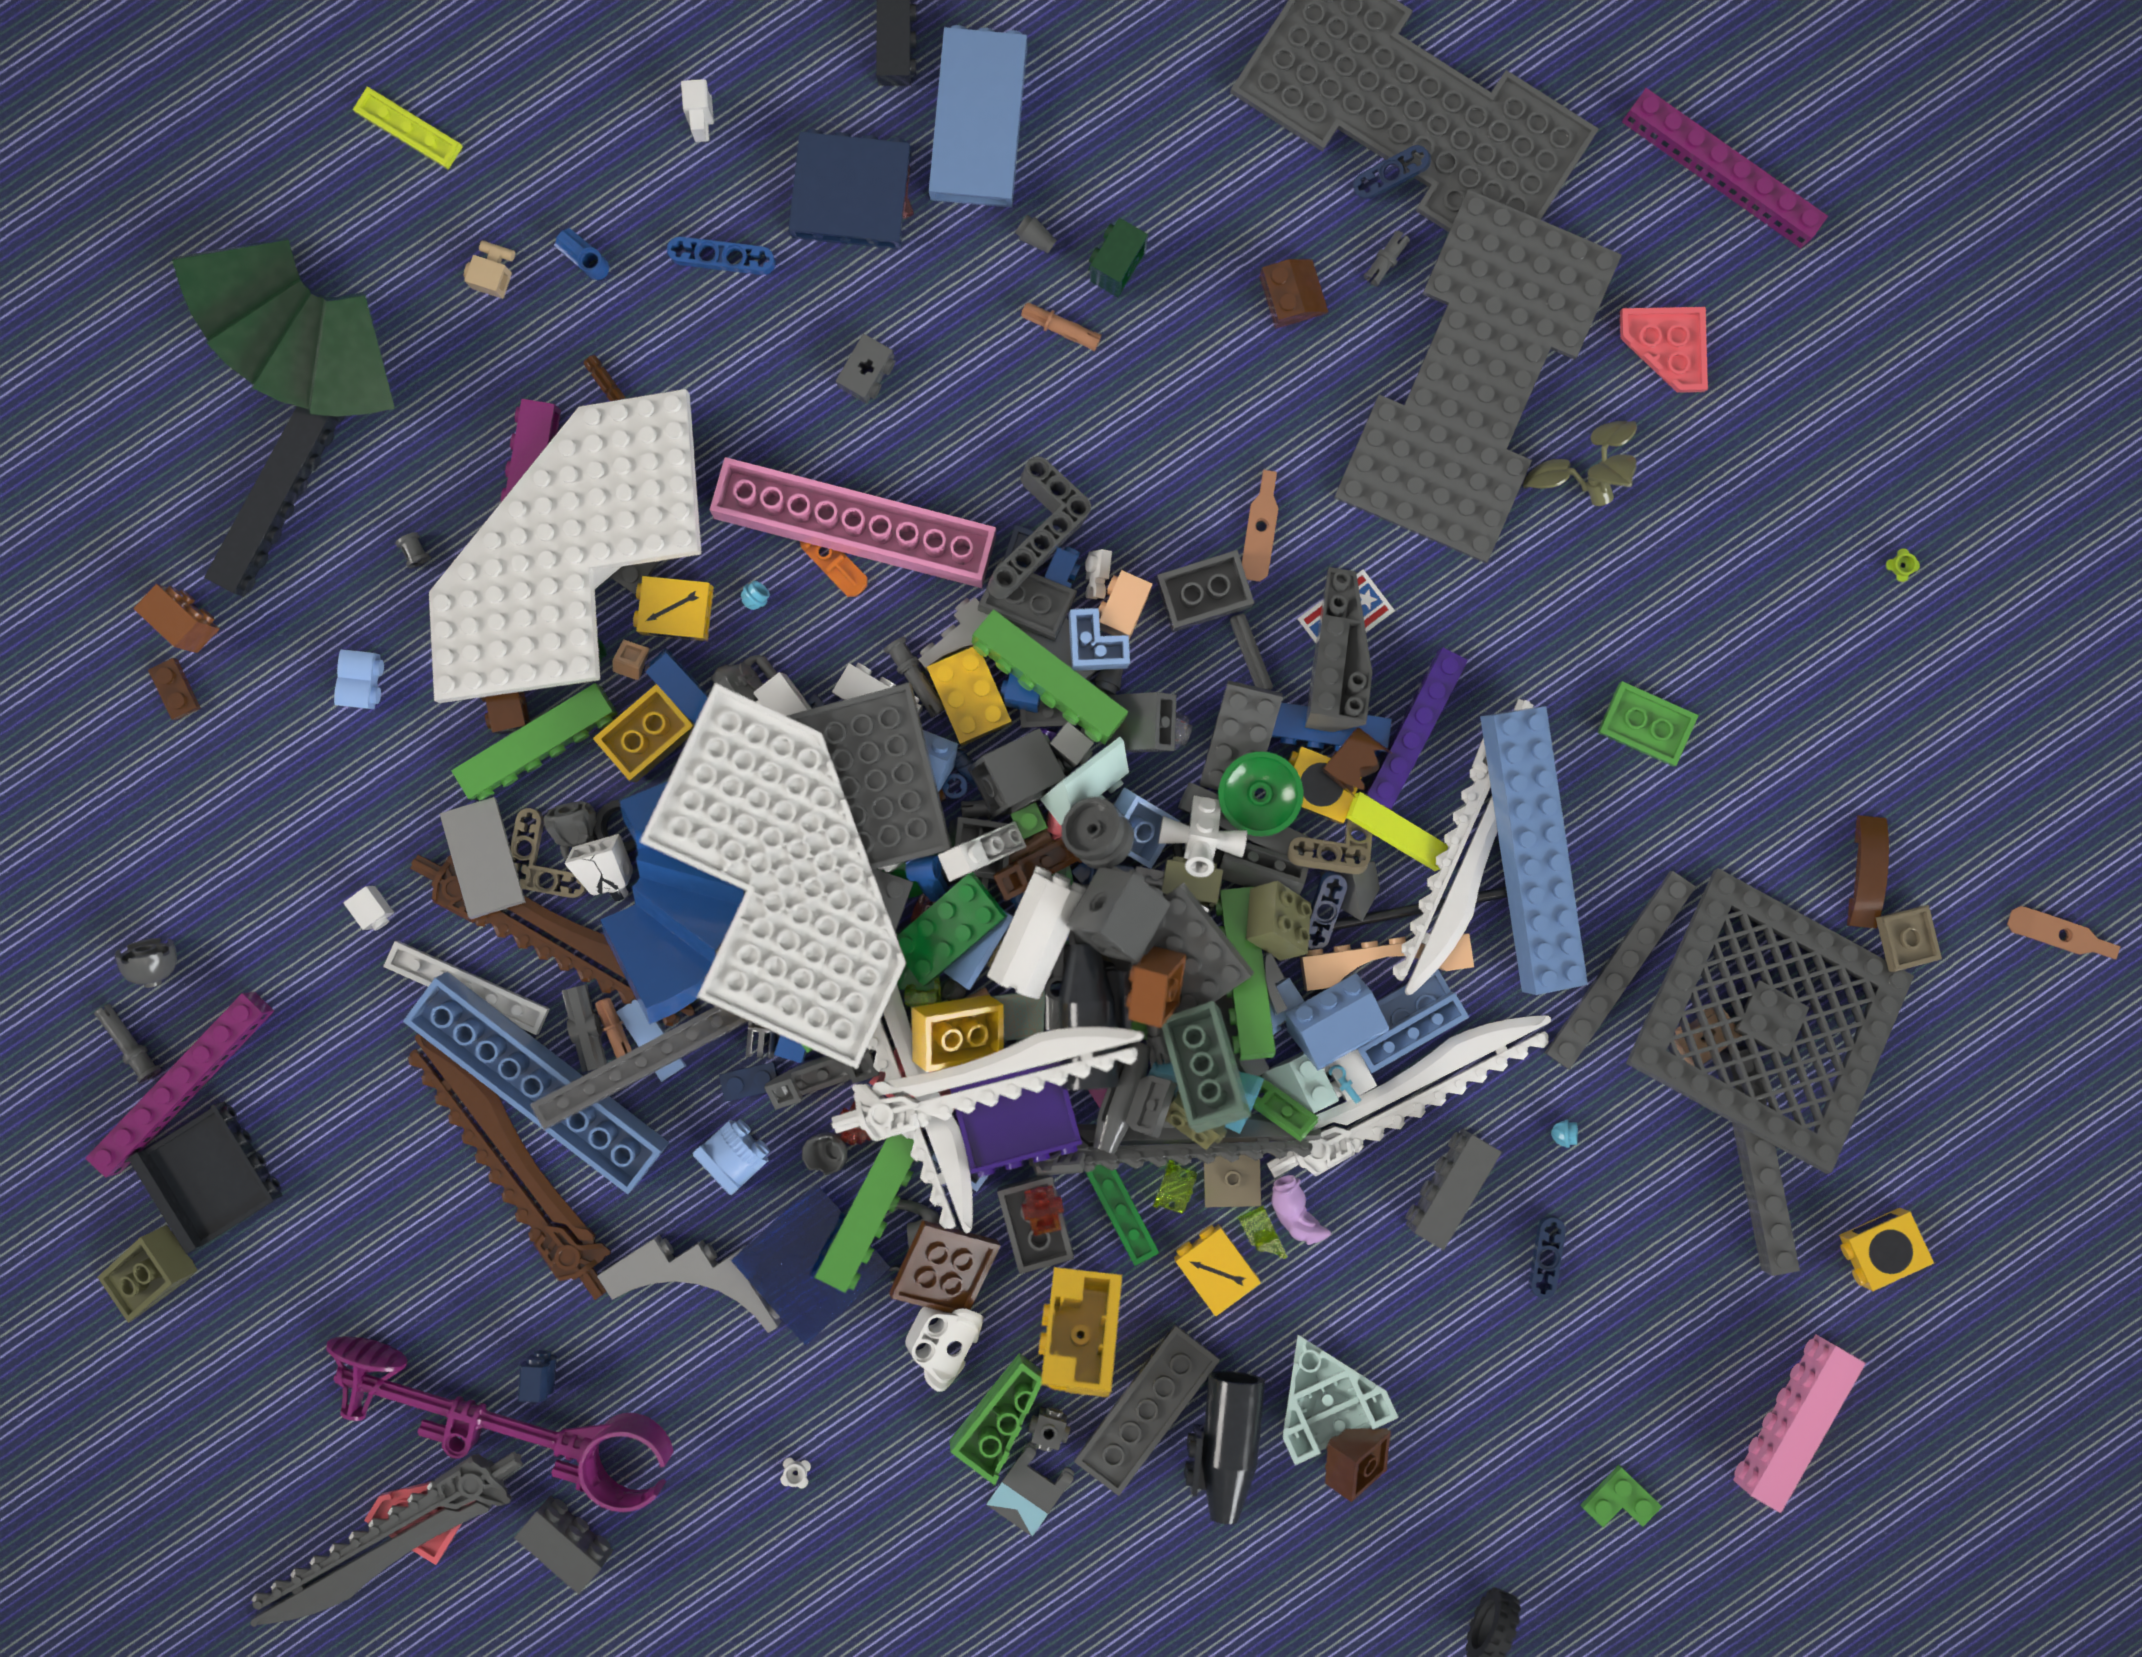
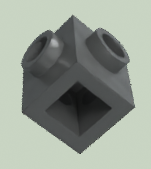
M1040 1407L1038 1415H1032L1028 1432L1032 1433L1031 1442L1035 1443V1446L1043 1451L1059 1450L1061 1442L1066 1444L1070 1432V1426L1066 1425L1067 1415L1056 1408L1047 1407L1046 1409ZM1046 1429H1052L1054 1431V1434H1050L1044 1431Z

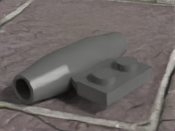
M1137 1041L1128 1043L1125 1048H1136L1138 1052L1137 1060L1131 1065L1120 1060L1118 1061L1119 1086L1107 1088L1098 1114L1093 1147L1110 1154H1115L1129 1126L1134 1131L1159 1138L1177 1083L1152 1075L1146 1077L1151 1047Z

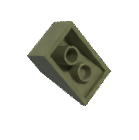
M165 1225L140 1237L97 1278L129 1323L184 1284L198 1270L193 1264L192 1259L184 1252L168 1225Z

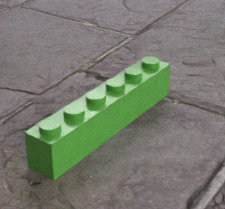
M994 609L973 633L972 644L977 653L983 657L988 655L996 662V666L1002 672L1013 674L1018 678V683L1028 691L1034 690L1038 693L1044 704L1050 708L1055 706L1063 713V717L1073 725L1078 724L1085 729V734L1093 741H1101L1105 745L1126 719L1128 714L1126 709Z
M594 683L451 771L468 799L479 801L488 799L494 795L493 790L501 785L506 787L518 780L517 775L525 770L527 773L536 770L542 765L541 761L548 756L551 758L557 757L566 751V745L573 741L576 744L590 736L589 731L596 727L602 729L614 721L612 717L618 713L602 686Z
M1254 887L1220 890L1219 899L1215 905L1216 916L1222 917L1223 926L1218 927L1254 971L1250 978L1226 993L1227 998L1232 997L1233 1008L1228 1009L1230 1026L1235 1025L1237 1036H1232L1233 1052L1239 1053L1240 1061L1271 1058L1275 1055L1262 949L1246 939L1250 888Z
M902 1134L886 1138L815 1278L844 1293L847 1292L848 1288L854 1290L861 1277V1274L857 1273L861 1262L868 1263L874 1251V1248L870 1247L874 1237L876 1236L880 1239L888 1224L883 1221L887 1211L894 1212L900 1200V1197L896 1195L900 1186L906 1187L914 1173L909 1170L915 1160L911 1156L914 1144L913 1139H907Z

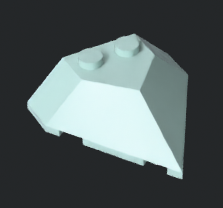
M1300 1335L1297 1336L1283 1432V1440L1295 1465L1321 1454L1320 1451L1327 1448L1330 1439L1333 1436H1338L1345 1429H1375L1398 1418L1386 1390Z

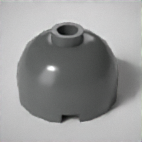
M152 938L128 944V951L122 954L120 949L117 950L114 956L120 973L127 981L138 985L144 984L146 988L162 984V980L174 971L177 962L174 941L167 938L168 943H160V938Z

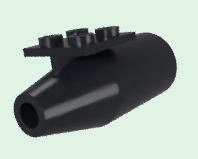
M1090 944L1069 945L1058 999L1059 1029L1075 1027L1131 1029V1022L1133 1020L1128 1019L1130 1008L1126 1007L1127 997L1130 991H1132L1133 982L1129 980V971H1106L1101 953ZM1117 1046L1092 1052L1093 1057L1117 1052ZM1081 1056L1060 1060V1063L1063 1066L1082 1060ZM1117 1059L1114 1060V1066L1109 1071L1092 1066L1090 1074L1084 1079L1069 1073L1067 1081L1062 1084V1089L1090 1090L1119 1086Z
M1234 1371L1211 1372L1208 1379L1204 1431L1200 1430L1198 1424H1194L1193 1433L1188 1432L1187 1450L1190 1461H1185L1184 1467L1186 1486H1190L1192 1496H1197L1198 1490H1206L1210 1519L1221 1524L1238 1523L1258 1467L1265 1380L1256 1375Z

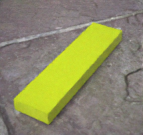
M368 86L353 108L354 112L448 170L463 148L459 142Z
M1362 792L1354 795L1355 797L1346 816L1347 819L1433 871L1440 870L1438 865H1436V856L1447 851V844Z

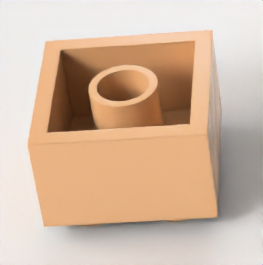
M1122 570L1119 577L1113 575L1106 594L1110 596L1108 602L1102 601L1099 607L1100 630L1113 636L1129 635L1130 639L1151 592L1152 583Z

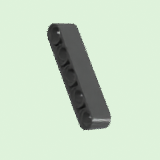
M1189 782L1177 808L1191 815L1193 796L1219 800L1217 794ZM1221 810L1219 828L1224 831L1238 830L1230 824ZM1287 827L1269 836L1247 834L1246 841L1287 855L1293 839L1310 837ZM1298 848V855H1304L1303 848Z

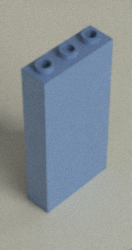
M954 25L951 28L944 27L929 183L930 200L1013 207L1027 56V35L1015 30L1002 33L995 32L990 28L969 30L960 25Z

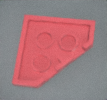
M1706 307L1623 308L1620 311V339L1676 392H1705L1708 390Z
M430 1482L382 1493L364 1521L370 1523L372 1518L388 1519V1511L392 1505L408 1506L407 1499L412 1493L427 1494V1486ZM437 1507L388 1536L391 1538L444 1507ZM462 1524L430 1539L412 1551L436 1565Z

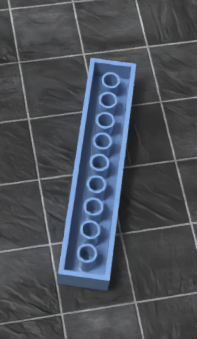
M1546 706L1532 707L1480 716L1522 992L1539 995L1588 985Z
M449 972L434 978L403 1020L405 1024L541 1128L542 1126L530 1104L583 1077ZM610 1096L544 1130L626 1194H629L637 1186L669 1144L666 1139Z

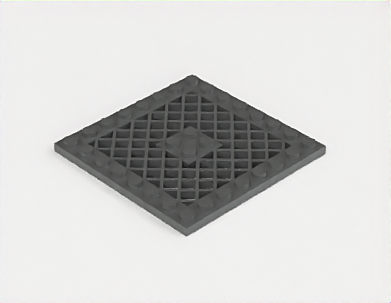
M1717 868L1709 879L1626 1064L1825 1174L1832 1173L1914 975L1905 970L1889 972L1885 959ZM1730 909L1735 911V913L1728 914ZM1739 917L1744 931L1734 933L1729 919ZM1749 920L1760 926L1752 928ZM1723 926L1726 936L1717 938ZM1763 930L1768 944L1759 947L1754 933ZM1774 933L1784 938V940L1777 942ZM1745 935L1751 950L1741 952L1736 938ZM1728 940L1733 955L1723 957L1719 943ZM1788 944L1793 958L1784 960L1779 946ZM1799 947L1809 953L1801 955ZM1770 949L1775 963L1766 966L1761 951ZM1712 950L1715 960L1706 962ZM1753 954L1757 969L1748 971L1743 956ZM1812 957L1817 972L1808 974L1803 959ZM1735 959L1740 974L1731 976L1726 961ZM1823 960L1834 967L1826 969ZM1795 962L1800 977L1791 979L1786 965ZM1717 964L1722 979L1713 981L1708 967ZM1777 967L1782 982L1773 985L1768 970ZM1837 971L1842 985L1833 988L1828 973ZM1760 973L1762 981L1759 980L1753 984L1750 975ZM1848 974L1855 977L1858 980L1850 982ZM1700 975H1701L1702 978H1703L1704 984H1703V985H1700V986H1696L1697 981H1698V979H1699V977H1700ZM1819 976L1824 991L1816 993L1810 978ZM1742 978L1747 993L1738 995L1733 980ZM1802 981L1807 996L1801 998L1797 997L1793 983ZM1724 983L1729 998L1720 1000L1715 986ZM1859 984L1862 985L1866 999L1860 1001L1857 1000L1852 987ZM1784 986L1787 995L1780 992L1776 988ZM1707 989L1711 1003L1702 1006L1697 991ZM1844 989L1849 1004L1840 1007L1835 992ZM1826 995L1831 1010L1823 1012L1817 997ZM1748 997L1744 1008H1742L1739 999ZM1690 999L1693 1009L1684 1011ZM1809 1000L1814 1015L1806 1017L1809 1007L1800 1003ZM1731 1002L1736 1017L1731 1019L1726 1018L1722 1007L1723 1004ZM1868 1003L1864 1013H1862L1860 1005ZM1713 1007L1718 1022L1709 1025L1704 1010ZM1851 1008L1856 1023L1847 1025L1842 1010ZM1696 1013L1701 1028L1691 1030L1686 1015ZM1833 1013L1839 1028L1830 1031L1825 1016ZM1816 1019L1821 1034L1812 1036L1807 1021ZM1738 1021L1734 1031L1742 1035V1037L1734 1039L1729 1023ZM1678 1024H1680L1683 1033L1674 1035ZM1720 1026L1725 1042L1716 1044L1711 1029ZM1858 1027L1852 1038L1849 1029ZM1799 1030H1801L1804 1039L1795 1041ZM1703 1032L1708 1047L1698 1050L1693 1034ZM1840 1032L1846 1047L1837 1050L1832 1035ZM1684 1037L1690 1052L1680 1055L1675 1040ZM1820 1038L1824 1039L1828 1053L1819 1055L1814 1040ZM1745 1040L1750 1055L1741 1058L1736 1043ZM1756 1043L1768 1050L1759 1052ZM1805 1043L1811 1058L1802 1061L1796 1046ZM1728 1046L1733 1061L1723 1063L1718 1048ZM1709 1051L1715 1066L1705 1069L1700 1053ZM1847 1051L1842 1063L1839 1054ZM1770 1054L1775 1069L1766 1072L1761 1056ZM1790 1054L1793 1064L1784 1066L1781 1057L1785 1058ZM1691 1056L1695 1066L1682 1059ZM1830 1057L1836 1072L1826 1074L1821 1059ZM1752 1059L1757 1075L1748 1077L1743 1062ZM1813 1062L1818 1077L1809 1080L1804 1064ZM1734 1065L1740 1080L1730 1083L1725 1067ZM1795 1067L1800 1083L1791 1085L1786 1070ZM1716 1070L1719 1079L1709 1075L1708 1072ZM1777 1073L1782 1089L1773 1091L1768 1075ZM1837 1076L1833 1087H1831L1828 1078ZM1759 1078L1765 1094L1755 1097L1750 1081ZM1820 1081L1825 1097L1816 1099L1811 1084ZM1741 1084L1742 1087H1743L1744 1093L1738 1091L1737 1089L1733 1088L1732 1086H1736V1085ZM1802 1087L1807 1102L1798 1105L1793 1089ZM1784 1092L1790 1108L1780 1110L1775 1095ZM1767 1098L1769 1107L1757 1100ZM1826 1101L1821 1112L1818 1103ZM1809 1106L1814 1122L1805 1124L1800 1109ZM1792 1112L1795 1121L1782 1114ZM1816 1126L1814 1131L1807 1129Z

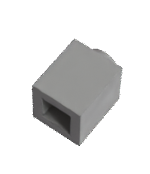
M1067 722L1049 745L1052 747V752L1073 768L1078 763L1081 765L1086 763L1093 754L1089 749L1094 742Z

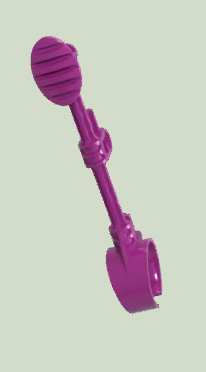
M351 1336L335 1337L327 1342L326 1350L334 1357L338 1365L333 1380L343 1387L340 1415L344 1419L350 1421L363 1420L366 1417L373 1396L377 1395L446 1416L448 1418L446 1425L423 1419L421 1426L418 1428L419 1436L442 1442V1449L451 1458H463L478 1442L482 1428L551 1448L554 1451V1456L559 1457L561 1454L565 1456L566 1460L570 1461L574 1458L579 1463V1466L557 1459L552 1469V1476L576 1483V1490L585 1492L597 1505L611 1511L629 1512L645 1507L657 1497L666 1482L662 1479L655 1486L648 1489H629L615 1482L607 1474L600 1460V1441L610 1437L625 1436L646 1444L656 1455L660 1467H665L674 1452L671 1441L663 1428L647 1416L637 1413H622L610 1418L601 1425L570 1429L563 1428L562 1431L555 1432L490 1412L486 1409V1404L476 1405L475 1401L471 1399L466 1402L463 1397L458 1396L456 1399L450 1400L387 1381V1379L406 1367L407 1358L399 1350L382 1342ZM343 1362L352 1365L353 1370L348 1369V1367L344 1366ZM370 1372H389L382 1378L369 1375ZM348 1387L352 1388V1393H351V1398H350V1403H349V1405H347V1404H348ZM364 1392H367L368 1397L365 1401L364 1406L362 1407L361 1404L363 1400Z

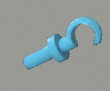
M1340 1065L1332 1066L1329 1070V1075L1332 1074V1070L1335 1068L1342 1071V1077L1338 1080L1342 1085L1340 1090H1346L1356 1104L1360 1102L1361 1098L1351 1087L1353 1082L1345 1079V1069Z

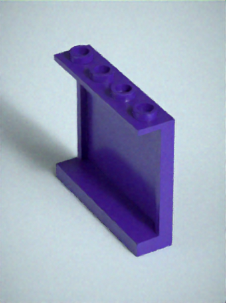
M1056 1061L950 1088L952 1094L1059 1067L1061 1063ZM1047 1080L1044 1083V1088L1038 1093L1023 1087L1021 1095L1015 1100L1000 1094L998 1102L992 1107L977 1101L975 1109L970 1114L955 1109L971 1174L978 1173V1177L994 1174V1168L1005 1165L1006 1170L1023 1166L1021 1160L1033 1158L1035 1163L1050 1159L1049 1153L1060 1150L1061 1155L1078 1151L1077 1145L1082 1144L1068 1090L1062 1089V1085L1060 1086Z

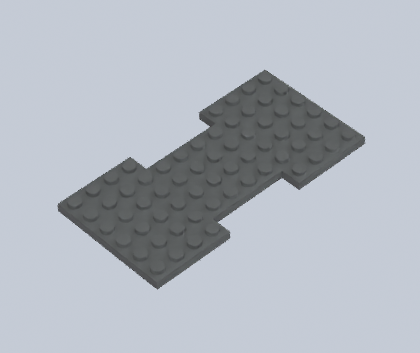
M1289 0L1231 88L1230 93L1322 152L1337 129L1385 160L1411 146H1423L1431 155V163L1427 170L1413 178L1428 186L1429 190L1415 211L1448 232L1468 189L1541 220L1599 130V128L1505 70L1493 91L1489 92L1404 38L1399 33L1412 15L1413 10L1397 0ZM1415 152L1413 154L1414 159L1408 163L1404 162V158L1400 160L1405 167L1406 173L1410 171L1406 166L1415 163L1417 166L1422 164L1421 159L1424 157V154L1420 155Z
M1468 189L1422 295L1447 305L1405 404L1403 405L1378 395L1334 499L1483 563H1487L1532 462L1531 459L1507 450L1550 349L1574 360L1577 358L1622 254Z

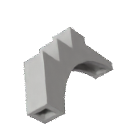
M975 597L971 601L966 598L955 608L957 612L954 614V617L960 625L957 627L954 624L941 634L943 639L936 645L932 642L920 652L922 657L918 660L927 671V666L974 646L972 644V635L988 616V614L978 611L980 602ZM1067 618L1056 641L1018 627L1071 668L1069 620ZM1098 670L1076 672L1088 680Z
M658 1235L597 1276L612 1300L632 1289L653 1283H693L720 1291L738 1301L757 1318L768 1333L776 1329L782 1322L780 1320V1310L774 1302L769 1303L764 1295L766 1293L764 1285L758 1278L756 1280L753 1278V1275L761 1269L758 1265L761 1262L753 1249L749 1250L746 1245L717 1263L715 1260L717 1258L715 1250L709 1243L705 1244L703 1240L674 1258L672 1255L674 1250L666 1238L662 1239Z

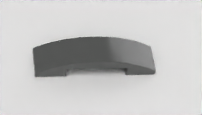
M866 1049L857 1069L830 1056H824L779 1075L766 1083L764 1088L775 1110L801 1102L802 1095L850 1079L854 1084L878 1076L880 1072L873 1067L874 1059L869 1049Z

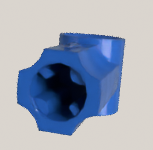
M572 229L562 230L556 237L554 247L577 265L589 278L601 280L606 277L609 272V264L601 253L590 246ZM598 259V263L594 268H588L592 260Z
M937 855L906 861L908 880L917 881L922 892L931 902H936L948 892L949 886L941 874V862Z

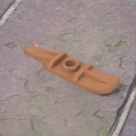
M1263 470L1260 493L1250 506L1242 557V566L1247 580L1260 582L1268 576L1278 514V506L1273 496L1277 472ZM1260 521L1264 522L1266 530L1258 531L1256 524Z
M2023 906L2011 911L2007 923L2012 933L2079 955L2093 952L2116 960L2121 947L2098 939L2087 927ZM2060 930H2064L2067 934L2064 940L2059 938Z

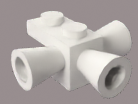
M1193 796L1189 826L1165 816L1162 817L1158 844L1186 843L1184 858L1187 859L1185 865L1187 872L1195 877H1206L1214 870L1213 857L1216 848L1240 858L1243 857L1247 830L1219 831L1221 811L1219 800L1200 796Z

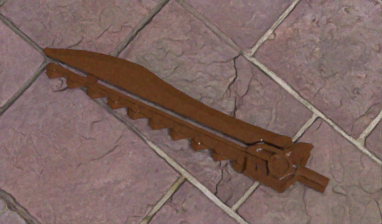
M419 854L413 859L410 869L433 881L432 900L437 905L475 923L476 926L486 927L487 924L491 923L497 937L507 938L508 935L512 934L518 948L528 949L531 945L534 946L539 959L548 960L552 956L555 957L560 970L569 971L573 967L576 968L583 982H590L594 978L597 979L603 993H611L615 989L618 990L623 1004H632L633 1000H637L631 987L501 910L470 919L451 855L448 856L443 866ZM525 895V903L507 908L625 978L604 934L568 920L546 909ZM691 1004L679 1010L688 1016H693L696 1013ZM676 1013L663 1018L665 1026H674V1024L680 1021V1017Z
M417 1034L415 1036L416 1042L445 1080L440 1078L423 1053L417 1049H414L410 1056H408L409 1065L423 1069L422 1083L436 1088V1104L450 1108V1115H448L449 1123L463 1127L464 1132L461 1134L463 1143L475 1146L478 1149L475 1154L476 1162L489 1166L491 1168L490 1173H488L489 1181L504 1187V1191L501 1193L503 1202L517 1206L518 1209L515 1212L516 1221L530 1225L529 1239L534 1242L533 1245L556 1279L564 1281L568 1279L575 1280L579 1277L594 1300L602 1296L607 1291L598 1279V1274L593 1267L604 1260L605 1256L611 1254V1250L603 1243H595L596 1234L584 1224L537 1166L514 1128L500 1097L424 1037ZM451 1089H453V1091L456 1093L459 1099L463 1102V1104L466 1106V1108L469 1110V1112L472 1114V1116L475 1118V1120L478 1122L481 1128L485 1131V1133L488 1135V1137L491 1139V1141L494 1143V1145L497 1147V1149L500 1151V1153L503 1155L506 1161L510 1164V1166L513 1168V1170L516 1172V1174L519 1176V1178L522 1180V1182L525 1184L528 1190L532 1193V1195L535 1197V1199L538 1201V1203L541 1205V1207L544 1209V1211L547 1213L550 1219L553 1222L566 1224L567 1226L550 1223V1221L546 1218V1216L543 1214V1212L540 1210V1208L537 1206V1204L534 1202V1200L531 1198L528 1192L524 1189V1187L521 1185V1183L518 1181V1179L515 1177V1175L512 1173V1171L509 1169L506 1163L502 1160V1158L499 1156V1154L496 1152V1150L493 1148V1146L490 1144V1142L487 1140V1138L484 1136L481 1130L477 1127V1125L474 1123V1121L471 1119V1117L468 1115V1113L465 1111V1109L462 1107L459 1101L452 1094V1092L450 1091Z

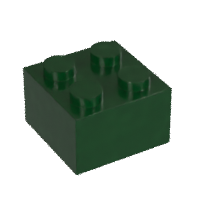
M1120 217L1115 225L1110 223L1103 235L1105 241L1100 249L1096 247L1088 261L1091 263L1088 268L1090 271V282L1119 298L1146 253L1148 241L1147 233Z

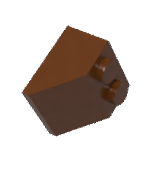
M1288 259L1262 267L1259 278L1275 329L1328 313L1312 259Z
M1386 1428L1345 1429L1338 1436H1333L1327 1444L1325 1484L1350 1502L1355 1500L1387 1471L1391 1431Z

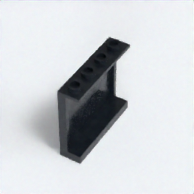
M226 1102L213 1104L210 1106V1110L146 1150L137 1152L127 1158L186 1254L198 1250L283 1196L280 1192V1183L274 1176L269 1174L265 1167L266 1161L264 1157L255 1151L251 1144V1136L244 1128H241L236 1120L237 1114L235 1110Z

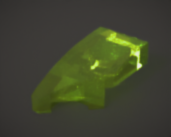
M1264 1206L1238 1217L1250 1244L1255 1246L1257 1251L1263 1253L1266 1251L1278 1255L1282 1259L1288 1257Z

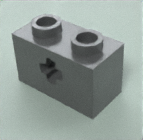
M863 333L836 379L838 388L866 404L870 398L875 399L882 386L880 384L884 374L889 375L896 361L893 360V350ZM871 366L873 372H867L864 375L862 369H868Z

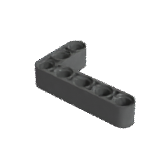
M1035 456L1028 460L1021 474V483L1053 514L993 572L988 582V590L993 597L998 599H1005L1010 596L1058 547L1083 525L1091 511V503L1088 498L1043 457ZM1031 471L1038 472L1040 476L1033 475ZM1051 490H1056V491H1058L1061 495H1059V496H1058V495H1055V494L1052 493ZM1071 509H1077L1081 514H1075ZM1053 526L1060 527L1063 532L1056 531ZM1034 543L1043 545L1045 550L1038 549ZM1016 561L1024 562L1027 567H1020ZM997 579H1004L1008 585L1000 584Z

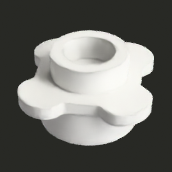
M793 1458L785 1459L783 1462L785 1469L780 1479L781 1483L784 1486L805 1488L808 1484L807 1471L811 1468L810 1463L807 1460L799 1462L794 1461ZM793 1471H798V1475H794Z

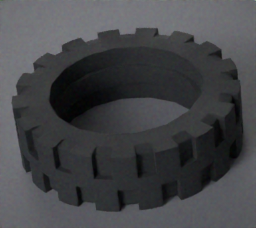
M1493 1587L1492 1590L1489 1589L1486 1592V1596L1482 1597L1480 1606H1477L1474 1612V1619H1471L1469 1625L1471 1628L1467 1633V1657H1506L1507 1651H1510L1513 1645L1511 1642L1516 1637V1627L1520 1622L1518 1615L1521 1612V1606H1519L1520 1601L1515 1595Z

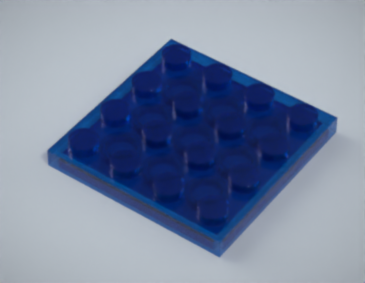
M817 1183L730 1260L805 1346L890 1268L874 1249L868 1263L861 1262L857 1270L861 1277L854 1290L848 1288L847 1292L844 1293L815 1278L846 1218Z

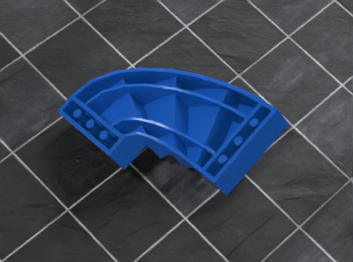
M669 781L620 801L623 820L638 850L637 865L640 878L632 886L635 904L601 919L604 936L649 1024L678 1012L699 998L697 996L747 892L743 888L640 842Z

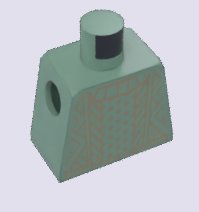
M1043 989L1039 999L1020 993L992 996L1004 1004V1041L1016 1039L1017 1044L1037 1033L1044 1032L1045 989Z

